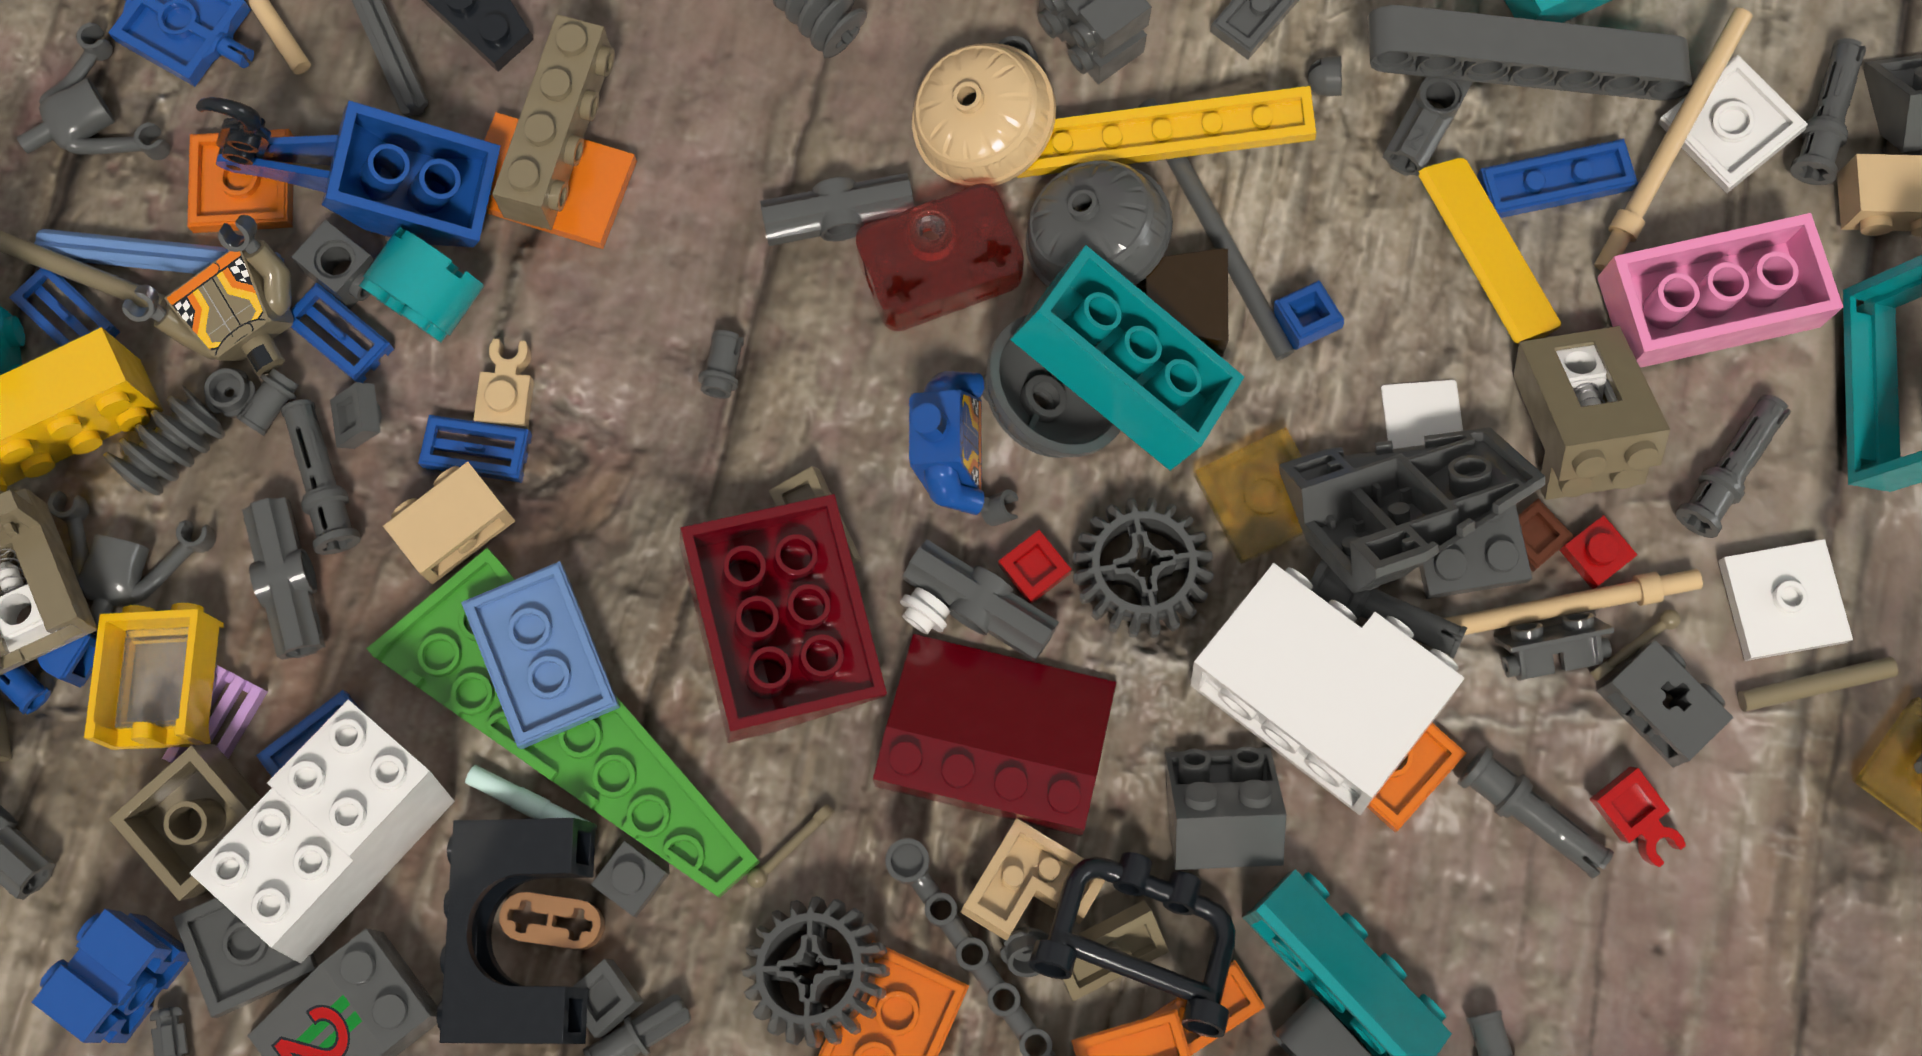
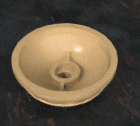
M998 43L973 44L958 48L937 61L927 72L918 88L912 113V131L916 147L925 163L936 174L953 184L970 188H985L1003 184L1026 171L1046 148L1053 132L1056 118L1054 91L1048 76L1041 66L1020 49ZM976 93V99L972 104L962 105L966 96Z

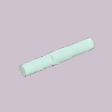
M474 765L470 769L465 779V784L533 819L576 818L588 821L478 765Z

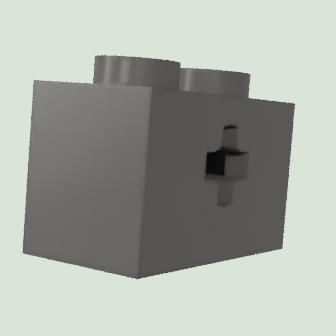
M1654 640L1639 649L1597 692L1674 768L1690 761L1734 717L1724 708L1725 701L1715 689L1705 683L1700 684L1685 669L1686 663L1678 652L1667 645L1661 646ZM1665 692H1668L1673 697L1669 704L1670 709H1667L1662 703L1666 698Z

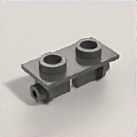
M1574 613L1563 616L1561 624L1543 627L1540 623L1515 625L1510 628V634L1495 636L1494 640L1510 652V656L1503 657L1502 659L1506 677L1515 676L1518 681L1555 674L1553 654L1560 653L1561 665L1564 671L1602 665L1603 659L1611 657L1612 650L1608 638H1601V635L1615 633L1614 627L1594 617L1592 613Z

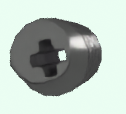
M773 0L774 5L778 9L785 11L786 18L793 24H797L799 32L803 36L810 38L811 45L818 51H823L824 58H832L846 49L856 38L860 27L867 18V12L863 8L851 11L854 0Z
M183 385L182 387L188 398L185 402L171 395L166 398L172 411L170 416L155 409L150 412L157 426L154 430L139 423L135 426L141 439L139 444L123 437L119 440L125 453L122 459L109 452L103 454L111 467L139 492L143 493L142 490L159 496L163 493V486L158 476L170 481H176L179 478V473L173 463L174 461L186 467H191L194 465L195 460L189 450L190 447L202 453H207L210 450V445L204 435L205 433L218 439H222L225 436V431L219 419Z

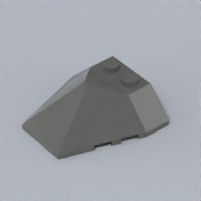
M1491 427L1424 436V445L1393 449L1392 440L1376 442L1374 452L1344 455L1343 447L1325 449L1279 464L1281 478L1306 541L1353 594L1372 590L1382 584L1403 578L1427 560L1545 486V475Z

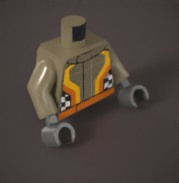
M240 215L235 224L244 236L236 234L229 224L224 223L218 232V239L223 247L229 251L164 298L168 304L163 308L159 305V296L153 287L140 285L136 288L135 294L144 299L149 307H139L132 300L125 299L122 304V310L133 321L142 322L149 318L154 319V327L179 344L208 359L242 361L247 358L256 374L260 376L270 373L272 368L276 370L285 362L273 339L293 325L294 318L290 310L292 304L291 272L264 240H256L257 224L251 216Z

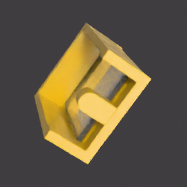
M175 603L171 605V610L156 611L146 606L128 605L122 608V613L99 614L84 739L111 750L190 747L191 745L211 744L208 728L219 628H223L224 623L205 613L203 606L193 603Z

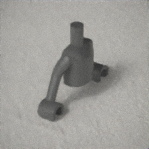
M89 22L79 28L76 39L77 43L84 49L83 54L65 78L41 96L39 111L43 122L16 138L27 154L53 140L60 148L74 154L97 155L144 152L153 160L165 159L170 153V145L166 140L160 139L150 145L151 141L161 135V129L153 123L146 122L141 124L136 129L134 137L91 138L96 133L116 122L97 88L88 78H85L96 60H106L113 52L110 42L106 39H100L104 35V31L99 25Z
M56 491L48 499L50 512L67 524L72 554L71 565L84 597L92 601L90 612L97 629L99 614L112 613L114 606L124 607L147 599L193 552L204 553L209 551L216 542V534L213 528L207 524L202 527L200 537L192 542L193 523L189 520L180 522L176 529L177 540L180 543L141 580L149 548L130 541L95 534L89 552L82 522L89 513L87 501L77 495L73 500L71 509L65 512L64 509L67 502L65 493Z

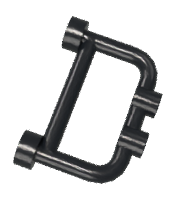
M1134 852L1122 853L1119 862L1102 857L1083 859L1073 866L1064 880L1047 940H1037L1034 943L1028 963L1030 968L1050 978L1069 979L1072 976L1076 958L1187 1000L1182 1019L1183 1027L1198 1035L1212 1038L1223 1037L1230 1012L1221 1005L1235 947L1236 930L1231 916L1221 904L1199 894L1202 885L1201 879L1193 874L1181 871L1172 872L1169 882L1150 875L1152 861L1148 857ZM1092 879H1102L1113 883L1114 888L1124 894L1131 896L1144 895L1162 902L1163 906L1173 913L1180 915L1193 914L1208 921L1214 931V941L1204 981H1197L1073 933L1072 931L1087 883Z

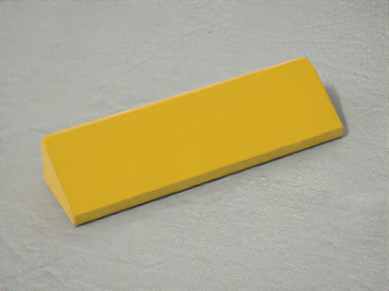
M1456 158L1424 167L1418 171L1419 178L1514 343L1519 344L1521 341L1544 338L1561 327L1560 319L1468 161L1464 158Z

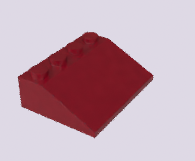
M835 494L680 527L679 545L728 743L780 731L887 695Z
M913 634L873 776L875 787L1006 819L1016 820L1017 818L1027 824L1082 836L1087 822L1117 682Z

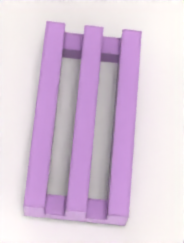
M217 665L214 673L211 708L226 683L228 682L230 685L209 719L208 729L211 742L242 690L248 693L217 745L219 750L229 759L268 691ZM169 747L162 759L172 763L188 747Z

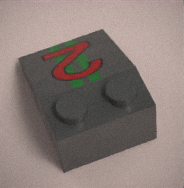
M365 928L323 961L247 1036L262 1056H398L437 1025L436 1015L438 1006L384 932Z

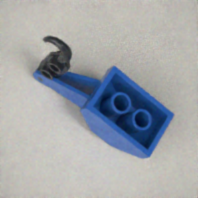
M209 97L199 100L196 104V109L200 112L213 111L232 117L223 120L216 142L219 147L216 165L225 170L239 174L265 177L324 192L322 206L366 231L391 237L399 226L429 245L474 247L480 241L500 145L350 100L344 108L338 135L271 137V132L265 128L266 121L260 117L255 109L241 102ZM282 162L331 165L330 171Z

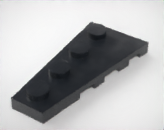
M422 0L498 72L533 41L528 27L511 0Z

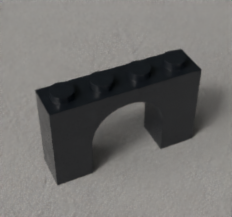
M576 818L453 820V835L450 837L447 845V857L451 865L450 883L443 904L444 914L447 918L446 944L442 948L440 955V967L444 974L443 995L436 1015L437 1025L440 1030V1043L586 1044L588 988L523 986L509 978L497 963L492 948L491 933L499 906L510 892L523 883L543 878L594 877L596 823Z

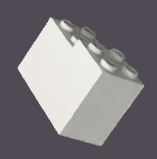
M1273 563L1194 661L1190 686L1358 815H1361L1446 706L1465 678L1456 672L1458 665L1445 653L1437 649H1431L1429 652L1412 639L1414 636L1413 632L1397 618L1387 616L1385 619L1374 612L1361 628L1354 623L1357 618L1346 606L1336 600H1330L1327 603L1311 591L1313 585L1303 574L1290 567L1284 571Z
M348 699L267 782L272 788L203 858L190 874L271 948L302 963L325 941L455 801L423 764Z

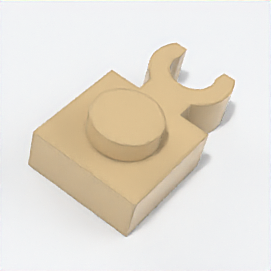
M493 339L489 347V355L495 364V373L480 372L473 421L528 429L534 380L530 375H521V372L530 364V347L526 341H519L517 355L512 359H504L502 357L504 345L500 339Z

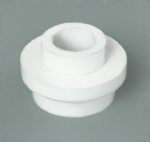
M916 587L911 596L905 594L900 600L901 605L906 609L902 617L920 632L928 634L931 629L943 632L947 624L944 620L949 615L950 610L931 593Z

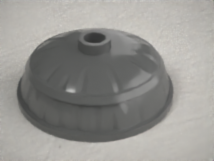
M1095 160L1075 165L1054 177L1040 192L1031 208L1026 233L1028 260L1037 277L1048 287L1056 275L1087 245L1131 283L1137 285L1154 270L1168 248L1173 227L1171 207L1160 185L1141 170L1110 160ZM1091 205L1087 210L1080 212L1083 208Z
M1027 315L1011 322L1001 331L992 344L987 360L985 379L988 403L1002 429L1022 447L1047 457H1082L1106 447L1116 438L1121 430L1010 340Z

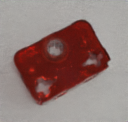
M976 184L965 188L963 191L938 200L934 199L886 219L868 223L861 227L856 235L858 260L882 322L893 331H904L1013 291L1022 282L1024 268L1022 248L1011 228L999 193L988 184ZM932 231L934 234H939V238L930 241L928 237H923V233ZM996 258L997 262L1004 264V266L997 268L993 261L988 262V259ZM903 292L904 296L910 298V300L901 303L899 297L894 296V294Z

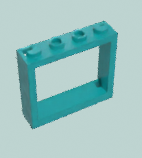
M1922 255L1843 289L1848 485L1892 492L1922 483V451L1903 457L1900 456L1896 308L1922 297ZM1856 300L1864 301V304L1856 307Z

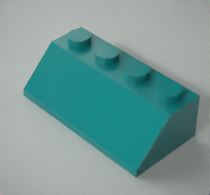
M1296 869L1289 872L1242 917L1372 1056H1437L1452 1035L1442 1023L1447 1018L1442 1009L1423 993L1417 997L1403 983L1407 978V974L1402 967L1386 953L1379 957L1364 942L1369 936L1366 930L1349 913L1345 912L1340 916L1325 901L1330 894L1323 884L1311 873L1306 872L1302 876Z

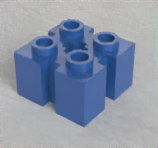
M104 909L102 913H97L89 918L79 930L76 936V940L79 941L76 947L79 950L69 963L62 959L47 970L40 981L42 989L31 1003L83 1043H101L103 1039L108 1043H126L153 1009L151 1003L162 989L170 987L189 962V958L183 943L147 916L133 913L127 916L122 911Z

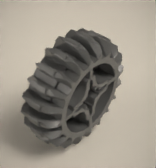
M1134 498L1127 499L1125 515H1122L1119 508L1114 504L1109 505L1106 509L1109 523L1100 517L1094 516L1090 520V527L1096 535L1088 532L1080 534L1078 543L1088 551L1074 552L1072 560L1077 566L1086 568L1073 574V583L1077 585H1091L1080 593V602L1086 604L1098 600L1099 603L1093 609L1091 616L1095 620H1099L1107 612L1111 613L1113 617L1109 624V630L1113 632L1119 629L1122 620L1130 622L1128 633L1133 638L1138 636L1141 624H1147L1150 637H1158L1161 627L1159 620H1163L1167 628L1172 632L1178 630L1180 621L1176 612L1184 618L1191 620L1197 613L1191 601L1204 603L1208 596V592L1198 584H1209L1214 576V573L1210 570L1200 567L1212 561V551L1195 550L1205 542V533L1201 531L1188 535L1187 531L1192 526L1194 519L1187 515L1179 523L1174 521L1173 518L1177 509L1174 504H1169L1166 507L1164 515L1155 512L1157 501L1154 498L1148 499L1145 511L1138 510V505ZM1147 531L1167 539L1179 554H1175L1174 550L1155 548L1150 543ZM1128 532L1129 553L1121 558L1113 559L1111 565L1100 566V556L1105 547L1116 537ZM1138 550L1140 558L1148 560L1146 566L1149 563L1154 565L1147 585L1145 577L1138 576L1139 570L1135 573L1131 570L1134 567ZM1184 569L1182 588L1172 598L1158 604L1156 597L1158 592L1157 582L1164 577L1172 576L1173 571ZM1111 581L1112 585L1131 587L1136 593L1138 603H1141V605L1131 604L1122 600L1110 590L1106 582Z
M815 896L811 898L808 910L802 902L798 900L791 901L790 918L779 910L773 911L772 920L776 925L773 930L764 926L756 928L758 936L765 940L760 948L754 945L746 947V953L756 958L757 961L755 966H747L741 971L744 977L756 980V983L748 987L744 994L751 1001H760L755 1007L753 1015L762 1021L770 1019L767 1027L769 1033L779 1036L785 1032L786 1042L796 1046L805 1037L807 1046L820 1048L824 1035L831 1044L838 1045L842 1042L841 1026L854 1035L860 1033L861 1026L856 1018L859 1013L870 1019L876 1016V1010L867 1003L871 995L878 999H883L887 996L886 990L875 984V979L889 976L890 968L886 965L875 963V960L887 953V948L881 942L871 943L876 937L878 929L872 923L862 925L864 914L861 911L853 908L846 913L845 903L838 899H834L827 907L824 899ZM827 929L839 931L845 937L851 948L854 962H844L833 957L832 943L827 941ZM801 938L800 949L796 955L790 959L783 960L792 944ZM819 963L833 969L824 970L823 973L816 974L813 980L798 974L809 973V970L817 969ZM779 981H787L797 985L799 1001L804 1003V1016L797 1015L787 1005L783 998ZM851 983L844 997L831 1009L825 1011V1008H830L831 997L835 989L840 985Z

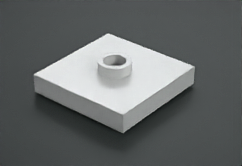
M1737 55L1727 63L1681 148L1728 193L1805 131L1808 124ZM1684 99L1660 118L1659 125L1666 132Z
M1825 539L1727 556L1718 561L1745 661L1844 644L1853 640Z

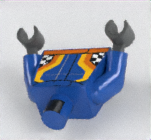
M940 372L928 382L924 392L913 393L909 398L910 467L929 493L933 502L940 506L972 515H978L981 511L984 521L990 526H997L1017 519V515L1010 514L1005 508V505L1018 501V495L1014 491L1007 489L985 497L982 491L981 400L979 397L982 395L988 401L985 387L986 374L982 376L977 372Z

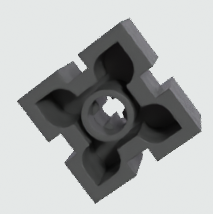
M1039 0L1037 17L1041 27L1051 38L1058 37L1061 42L1066 40L1071 46L1067 52L1074 67L1082 74L1088 72L1099 85L1144 53L1147 34L1143 29L1149 25L1152 6L1146 0Z

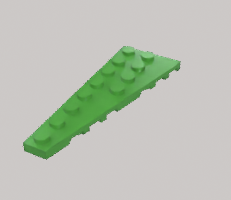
M488 548L366 648L380 662L717 897L723 896L751 869L760 863L757 857L617 696L620 708L524 749L517 747L461 603L515 580Z

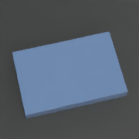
M560 561L461 602L519 749H524L620 708L565 568Z

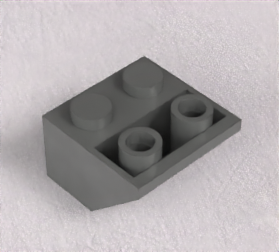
M1241 747L1228 750L1203 751L1189 749L1179 752H1165L1169 834L1175 870L1284 865L1287 814L1271 748Z

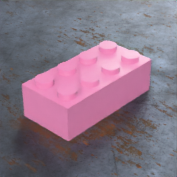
M1811 213L1617 255L1611 259L1597 277L1612 327L1620 326L1640 368L1820 328L1844 308Z

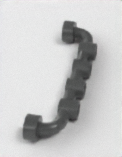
M904 838L894 842L889 847L885 857V864L889 874L896 881L902 884H910L925 905L927 919L931 924L942 929L956 949V959L959 965L964 970L972 972L988 995L987 1001L991 1011L995 1015L1004 1018L1020 1041L1019 1048L1023 1056H1031L1025 1049V1043L1030 1036L1039 1035L1047 1043V1049L1041 1056H1056L1052 1050L1050 1036L1045 1031L1037 1029L1021 1006L1018 990L1013 985L1005 983L989 960V951L986 944L972 936L958 915V906L955 900L950 895L942 893L929 874L930 857L924 845L911 838ZM938 901H946L952 907L950 916L944 920H938L932 916V907ZM970 945H977L983 951V958L976 965H969L963 961V951ZM1000 990H1008L1015 997L1014 1005L1009 1010L1002 1011L994 1005V996Z

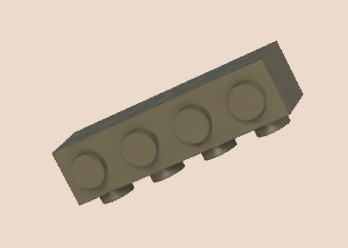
M556 14L492 193L504 218L552 230L558 211L560 212L564 208L568 196V181L573 167L577 166L581 160L584 148V135L589 121L592 122L596 116L601 86L604 78L610 75L614 63L615 50L610 47L604 26Z

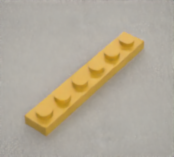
M1303 86L1055 119L1053 132L1046 148L1039 158L1017 178L1061 173L1075 165L1095 160H1110L1123 164H1133L1316 140V127L1311 87Z

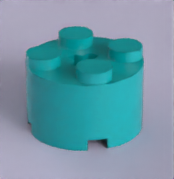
M399 226L363 275L364 279L359 285L385 306L400 316L403 315L416 324L418 328L441 343L447 335L450 336L485 287L483 283L469 272L465 271L464 274L460 272L459 268L452 263V260L440 251Z

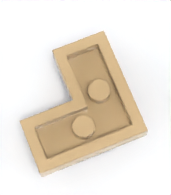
M1016 818L960 913L1004 940H1008L1033 896L1056 910L1065 878L1070 869L1084 858ZM1092 879L1085 886L1075 921L1078 924L1086 916L1105 880Z

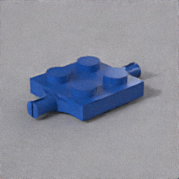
M125 0L122 15L108 32L115 42L196 87L212 63L220 56L226 57L242 68L248 67L250 64L247 60L252 62L254 58V50L233 40L234 33L251 11L245 0Z

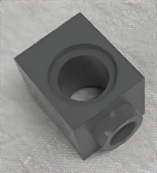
M324 220L291 256L308 277L322 286L350 310L358 301H363L371 295L359 285L364 279L363 275L374 259L327 220ZM351 261L349 268L344 273L332 275L334 268L339 263Z

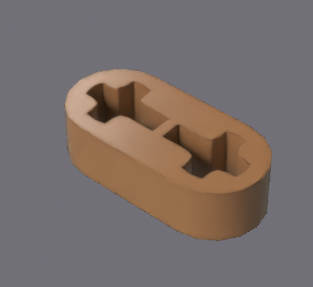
M519 892L510 896L503 903L499 913V923L503 932L510 938L525 943L572 950H586L599 942L605 930V919L602 912L595 905L572 898ZM526 902H531V911L548 915L547 924H528L526 932L521 933V924L513 921V914L515 911H523ZM579 910H584V919L592 922L591 932H582L579 940L574 941L573 931L557 927L558 917L574 919L577 917Z

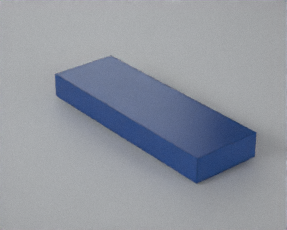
M1624 139L1481 168L1477 174L1479 182L1500 218L1633 191L1638 185Z

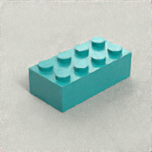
M1087 245L1056 275L1010 339L1169 471L1203 445L1245 377Z

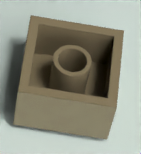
M215 744L191 745L113 814L109 820L179 901L201 896L208 891L190 872L262 798Z

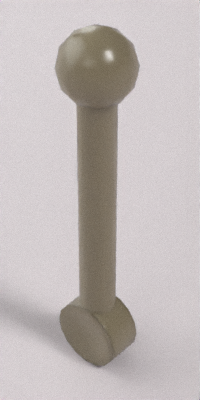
M1671 609L1663 611L1656 624L1602 663V665L1591 671L1590 674L1596 681L1600 680L1664 630L1677 628L1681 618L1679 613Z
M828 803L824 805L761 867H754L748 872V884L753 888L763 887L767 883L768 874L819 826L824 824L835 813V810Z

